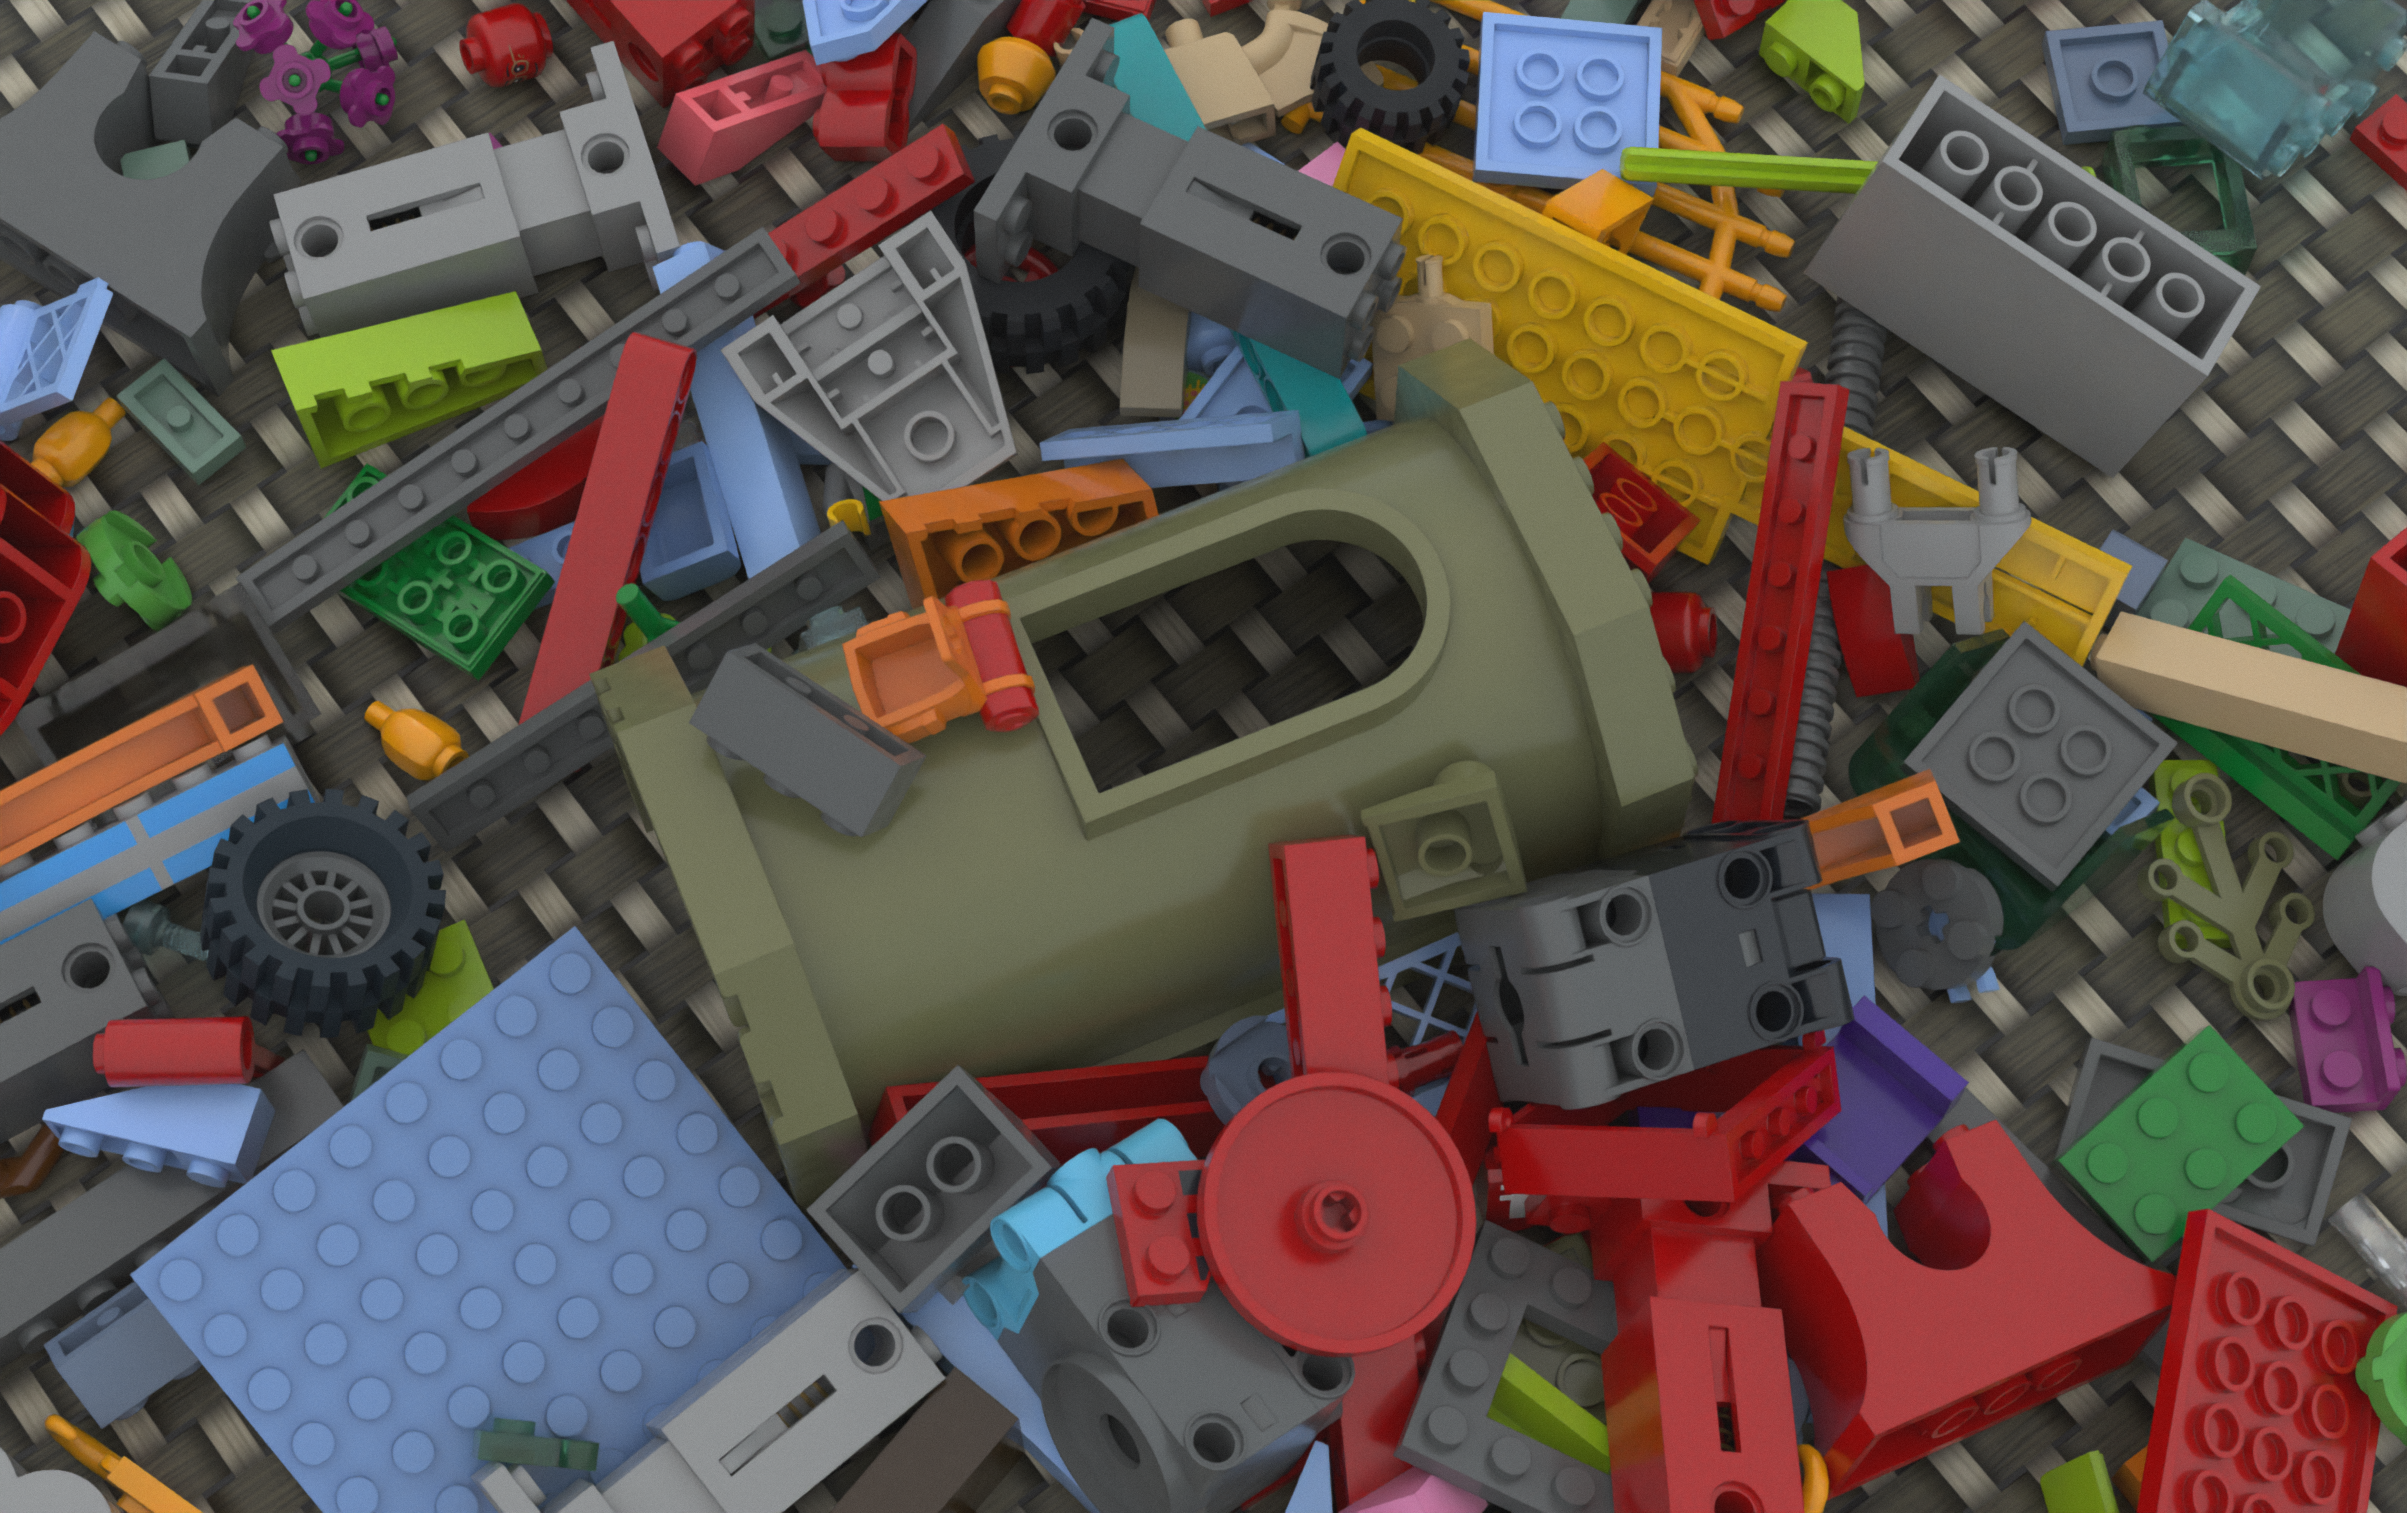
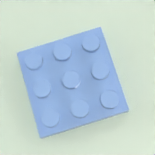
M1483 12L1480 24L1472 181L1566 190L1601 169L1623 180L1620 176L1619 168L1623 149L1627 147L1658 148L1662 28ZM1625 181L1647 195L1654 197L1657 182Z

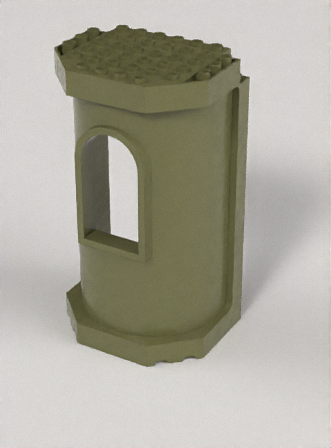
M1470 338L1398 365L1394 425L990 579L997 582L1003 601L1008 603L1011 612L1010 622L1027 674L1032 676L1035 685L1034 696L1039 709V716L1019 730L992 732L985 729L980 714L977 712L966 717L960 716L946 722L945 730L908 743L927 757L889 825L862 838L860 836H847L829 827L821 819L822 811L803 798H791L772 789L763 779L765 773L744 759H730L712 749L706 741L708 735L689 723L707 688L690 694L665 645L589 674L635 806L646 833L653 830L655 832L729 1019L735 1027L747 1024V1027L738 1031V1040L748 1063V1069L755 1084L783 1173L797 1207L812 1225L817 1224V1222L806 1210L872 1147L868 1134L887 1086L939 1082L957 1065L963 1067L974 1078L1209 1056L1215 1044L1233 1024L1247 1017L1267 1016L1283 1009L1284 999L1268 843L1349 834L1365 836L1366 848H1372L1376 854L1369 829L1363 825L1361 810L1431 787L1440 771L1460 761L1481 762L1491 767L1497 773L1516 834L1526 883L1680 837L1682 828L1685 827V815L1688 804L1692 800L1691 792L1695 777L1698 776V765L1693 751L1683 734L1673 697V692L1676 690L1674 676L1668 662L1662 656L1649 608L1653 604L1652 594L1643 573L1638 568L1630 570L1620 551L1623 549V540L1614 517L1609 512L1601 514L1592 497L1594 484L1586 463L1580 456L1572 458L1563 441L1565 439V428L1557 407L1551 401L1543 402L1533 381ZM1334 540L1360 546L1382 557L1408 582L1420 605L1424 627L1409 657L1388 677L1366 689L1101 793L1097 791L1032 647V643L1297 542ZM945 597L938 599L945 605ZM924 605L907 611L910 617L926 612ZM857 631L781 659L862 713L852 689L842 646L843 643L855 638ZM1377 858L1379 882L1376 889L1370 890L1373 917L1378 916L1382 921L1386 941L1384 957L1377 958L1378 967L1458 932L1453 909L1394 922L1385 880ZM1462 946L1456 947L1449 967L1465 961ZM1444 953L1422 963L1438 969ZM1409 968L1397 973L1391 991L1424 978L1427 975ZM1385 979L1379 981L1380 985H1383Z

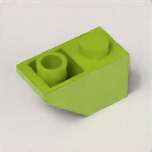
M1788 0L1765 22L1759 55L1764 58L1766 64L1774 73L1781 77L1790 78L1807 91L1821 109L1827 112H1834L1849 124L1857 117L1865 86L1858 13L1842 0Z

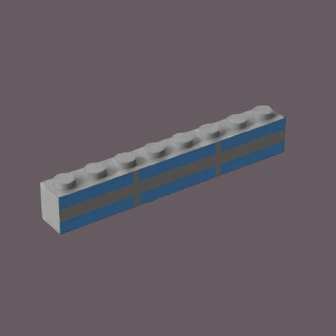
M267 733L260 734L231 750L235 760L213 771L207 762L190 768L172 779L176 789L152 800L148 791L140 793L112 809L116 819L95 829H92L89 821H85L53 838L52 840L57 848L35 859L32 858L30 852H27L1 866L0 945L90 898L104 918H107L212 866L214 851L221 838L228 841L231 824L242 814L254 823L257 804L273 797L281 810L287 808L289 792L308 789L310 803H321L286 735L271 742Z

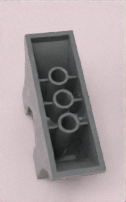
M94 31L63 67L37 93L18 108L0 118V260L61 298L77 293L79 285L98 277L109 283L107 289L113 292V296L102 324L159 360L165 358L178 372L219 397L234 380L229 359V339L236 310L251 279L265 261L264 252L275 241L269 221L280 218L273 194L298 188L301 180L291 167L286 154L288 152L287 145L277 134L263 126L256 130L238 118H234L203 140L194 157L176 172L164 177L148 180L132 179L123 176L120 160L124 154L159 146L161 140L155 139L150 82L145 69L148 64L143 55L129 43L120 40L115 44Z

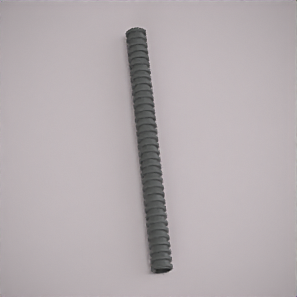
M1837 296L1838 306L1835 309L1834 315L1836 322L1833 324L1832 329L1833 339L1831 340L1829 350L1831 355L1828 357L1827 363L1829 372L1826 373L1825 384L1840 385L1850 389L1844 426L1872 440V427L1874 426L1876 416L1874 410L1877 407L1878 401L1876 394L1879 392L1880 387L1878 377L1881 376L1883 364L1881 360L1884 357L1885 347L1883 344L1886 342L1887 330L1884 326ZM1824 558L1783 814L1790 817L1809 816L1821 809L1822 799L1819 794L1823 792L1824 780L1822 776L1826 773L1827 762L1824 758L1828 756L1829 744L1827 740L1830 739L1832 726L1829 722L1833 720L1834 716L1832 704L1835 703L1837 695L1834 687L1838 685L1839 672L1837 669L1840 667L1842 655L1839 652L1842 649L1833 615L1826 571L1844 568Z

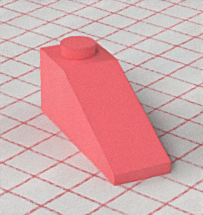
M803 50L676 93L657 148L695 186L740 170L811 118L815 111L821 108L827 91V87L824 85L821 77V64L816 65L814 57L807 50Z

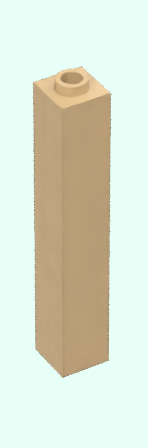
M2122 611L2109 634L2102 633L2095 642L2091 655V669L2097 671V679L2135 709L2407 784V687Z

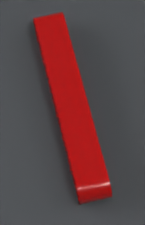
M637 332L631 333L625 343L518 725L591 680L590 673L614 664L627 618L626 612L615 599L616 594L624 585L630 583L636 585L695 373L697 351L694 348Z

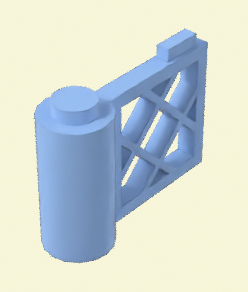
M99 277L79 285L77 293L46 306H41L27 300H18L15 304H7L0 307V440L10 441L16 439L25 418L73 400L113 296V292L107 289L109 283Z

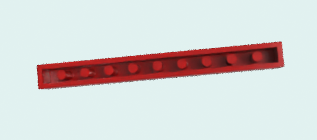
M1349 834L1268 843L1291 1078L1312 1073L1345 1072L1380 1080L1399 1089V1073L1393 1054L1386 1053L1384 1027L1390 1026L1392 1023V1003L1388 988L1385 985H1380L1377 958L1384 957L1386 941L1382 921L1378 916L1373 917L1370 890L1376 889L1379 882L1378 862L1374 850L1366 848L1365 836ZM1421 1331L1382 1351L1351 1357L1355 1366V1378L1351 1388L1342 1399V1417L1326 1427L1335 1513L1340 1512L1414 1467L1394 1457L1393 1454L1419 1388L1418 1369L1424 1368L1426 1365V1348Z

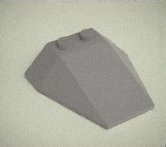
M929 211L879 244L878 246L884 254L883 257L782 324H779L772 315L721 349V352L757 405L881 501L970 486L1018 455L967 264L932 211Z

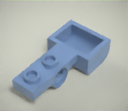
M702 441L672 453L640 568L643 585L665 601L679 599L727 580L735 575L741 567L730 517L709 447ZM575 521L508 548L547 571L555 581L535 609L553 602Z

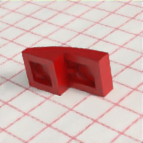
M1868 564L1826 571L1837 633L1856 697L1921 688L1914 635L1895 634L1890 586Z

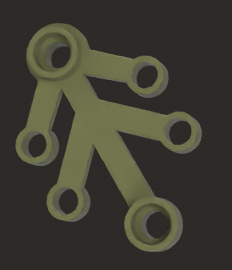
M2199 773L2177 786L2172 797V810L2180 823L2192 828L2214 894L2183 875L2180 867L2174 861L2167 858H2160L2145 865L2138 873L2137 884L2140 892L2147 899L2159 902L2170 898L2227 934L2235 954L2234 956L2205 940L2201 929L2195 923L2181 920L2164 928L2159 934L2158 947L2163 957L2177 964L2188 960L2192 961L2229 985L2231 999L2243 1015L2255 1021H2270L2284 1014L2291 1004L2295 993V982L2290 970L2286 966L2301 932L2309 928L2314 921V907L2311 901L2300 893H2289L2275 900L2270 905L2268 911L2269 921L2274 929L2262 950L2255 926L2281 869L2287 867L2293 859L2294 850L2292 843L2284 834L2276 831L2268 832L2254 839L2250 843L2247 852L2252 866L2241 888L2219 823L2231 810V793L2224 781L2216 775ZM2191 796L2200 803L2201 813L2193 806ZM2265 843L2275 850L2276 862L2271 861L2267 857ZM2155 870L2164 875L2167 882L2166 890L2160 888L2155 882ZM2286 905L2291 906L2296 911L2297 924L2290 921L2287 917ZM2176 932L2185 937L2188 945L2186 952L2177 946L2175 942ZM2254 981L2262 986L2264 992L2263 999L2257 994Z

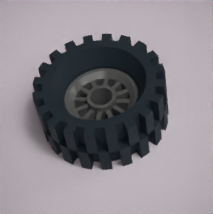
M308 789L289 792L287 808L281 810L273 797L257 804L254 823L242 814L231 824L228 841L220 839L214 851L212 867L209 868L200 939L202 951L209 950L206 967L213 981L226 976L223 995L235 1007L248 997L253 1001L250 1018L266 1026L273 1013L285 1017L283 1032L302 1036L304 1022L320 1024V1038L339 1037L343 1021L351 1020L357 1034L374 1027L377 1009L388 1020L401 1012L406 994L414 999L423 986L426 971L430 970L445 908L446 890H440L444 873L439 860L428 862L431 844L423 833L420 832L407 839L405 836L409 819L396 810L386 820L376 816L379 801L362 795L358 807L342 804L344 790L326 789L324 800L321 803H310ZM321 918L330 921L331 924H319L310 919Z

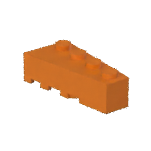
M1123 458L879 501L907 595L913 609L924 605L923 599L930 596L941 599L962 584L976 580L985 581L1159 515L1152 488Z

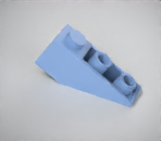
M241 1084L144 1086L46 1109L42 1120L59 1139L58 1145L74 1154L85 1157H97L99 1151L103 1150L123 1155L122 1160L125 1163L144 1171L158 1173L162 1171L163 1165L187 1170L186 1175L196 1182L223 1188L228 1180L246 1184L252 1179L275 1114V1109L262 1089Z

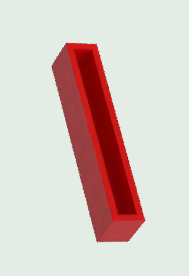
M1209 1056L975 1078L1019 1117L1062 1165L1087 1149L1096 1148L1099 1153L1107 1151L1110 1147L1158 1118L1169 1121L1181 1132L1189 1149L1196 1158L1206 1157L1217 1136L1225 1126L1215 1114L1208 1097L1204 1094L1200 1085V1077L1206 1068ZM1258 1070L1261 1078L1260 1083L1264 1088L1268 1090L1276 1085L1273 1075L1267 1076L1261 1070ZM939 1082L885 1087L868 1134L871 1145L876 1144Z

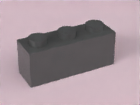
M756 643L726 652L689 721L691 725L708 735L706 741L716 752L730 759H744L765 773L763 779L772 789L791 798H803L822 811L821 819L829 827L844 835L853 837L860 836L862 838L889 825L927 757Z

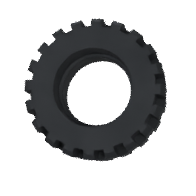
M1014 132V139L999 140L997 134L978 138L979 146L970 150L966 144L961 145L975 183L929 210L932 211L967 264L995 372L1007 374L1010 371V366L1026 367V374L1045 372L1044 364L1057 361L1059 367H1065L1079 361L1080 349L1085 348L1088 352H1094L1107 341V328L1110 330L1117 329L1127 314L1130 286L1136 267L1081 241L1076 249V254L1069 263L1056 273L1042 279L1028 282L1001 280L1000 284H997L977 275V268L964 256L975 242L974 209L1022 132ZM915 219V220H913L912 222H910L909 224L905 225L903 228H905L906 226L910 225L911 223H913V222L916 221L917 219Z

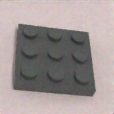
M2024 621L1907 757L1900 770L1910 777L1930 769L1947 808L2051 892H2054L2178 743Z

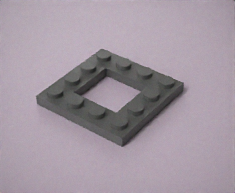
M1486 1220L1476 1234L1472 1257L1466 1275L1451 1300L1393 1456L1512 1513H1614L1611 1467L1608 1474L1603 1473L1486 1417L1522 1318L1598 1354L1604 1352L1618 1335L1613 1281L1594 1280L1593 1270Z

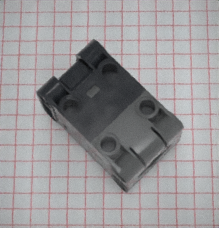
M1732 820L1714 823L1689 830L1680 837L1527 882V892L1453 909L1466 964L1474 965L1468 968V974L1484 1036L1495 1037L1486 1042L1499 1101H1526L1557 1105L1564 1110L1592 1107L1612 1101L1623 1093L1784 1042L1800 1035L1839 1027L1853 1021L1855 1016L1842 960L1837 957H1825L1826 952L1811 889H1804L1822 882L1809 820Z

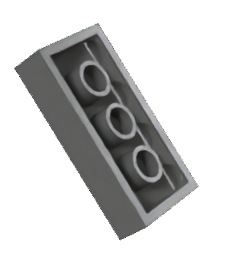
M2095 1038L2086 1040L2063 1119L2054 1159L2164 1060ZM2276 1095L2304 1127L2218 1203L2212 1211L2236 1223L2315 1247L2352 1118Z

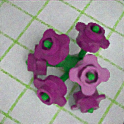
M252 0L240 10L233 21L234 27L239 30L236 45L242 51L253 49L258 54L273 52L274 66L270 75L261 80L259 88L266 100L283 101L293 106L294 111L297 113L285 121L284 130L276 133L288 147L287 157L289 160L302 164H318L326 161L329 156L339 155L345 150L344 141L334 137L332 119L324 114L314 112L318 106L316 95L323 90L340 94L341 107L348 114L349 122L355 127L361 128L369 121H374L380 125H384L389 121L395 102V90L393 88L395 73L389 63L398 60V54L396 50L397 40L391 37L386 26L375 29L373 18L367 12H363L362 7L356 0H311L306 6V14L309 18L310 30L317 40L309 51L298 54L296 48L287 43L294 29L293 22L283 10L287 0ZM327 47L338 50L352 47L351 51L329 59L322 55ZM358 62L360 68L350 71L343 82L332 79V71Z

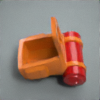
M976 580L957 586L945 596V605L934 596L923 599L925 613L912 617L904 611L889 614L887 618L857 629L856 637L842 644L852 689L862 714L907 743L918 741L929 735H935L946 729V722L977 712L980 714L985 729L992 732L1019 730L1039 716V709L1034 696L1035 685L1032 676L1027 674L1010 622L1011 612L1008 603L1002 599L996 581Z

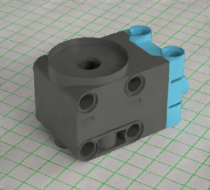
M1159 1118L1110 1147L1107 1151L1099 1153L1096 1148H1091L1076 1155L1051 1176L1046 1187L993 1218L990 1224V1231L1000 1256L962 1279L965 1286L970 1284V1287L963 1295L974 1316L983 1326L988 1328L1040 1398L1048 1430L1060 1457L1080 1489L1101 1513H1229L1288 1474L1295 1467L1317 1434L1342 1417V1399L1353 1384L1355 1366L1351 1357H1324L1307 1354L1291 1349L1262 1334L1232 1307L1222 1294L1212 1274L1207 1290L1200 1302L1131 1307L1106 1176L1113 1165L1197 1160L1181 1132L1169 1121Z

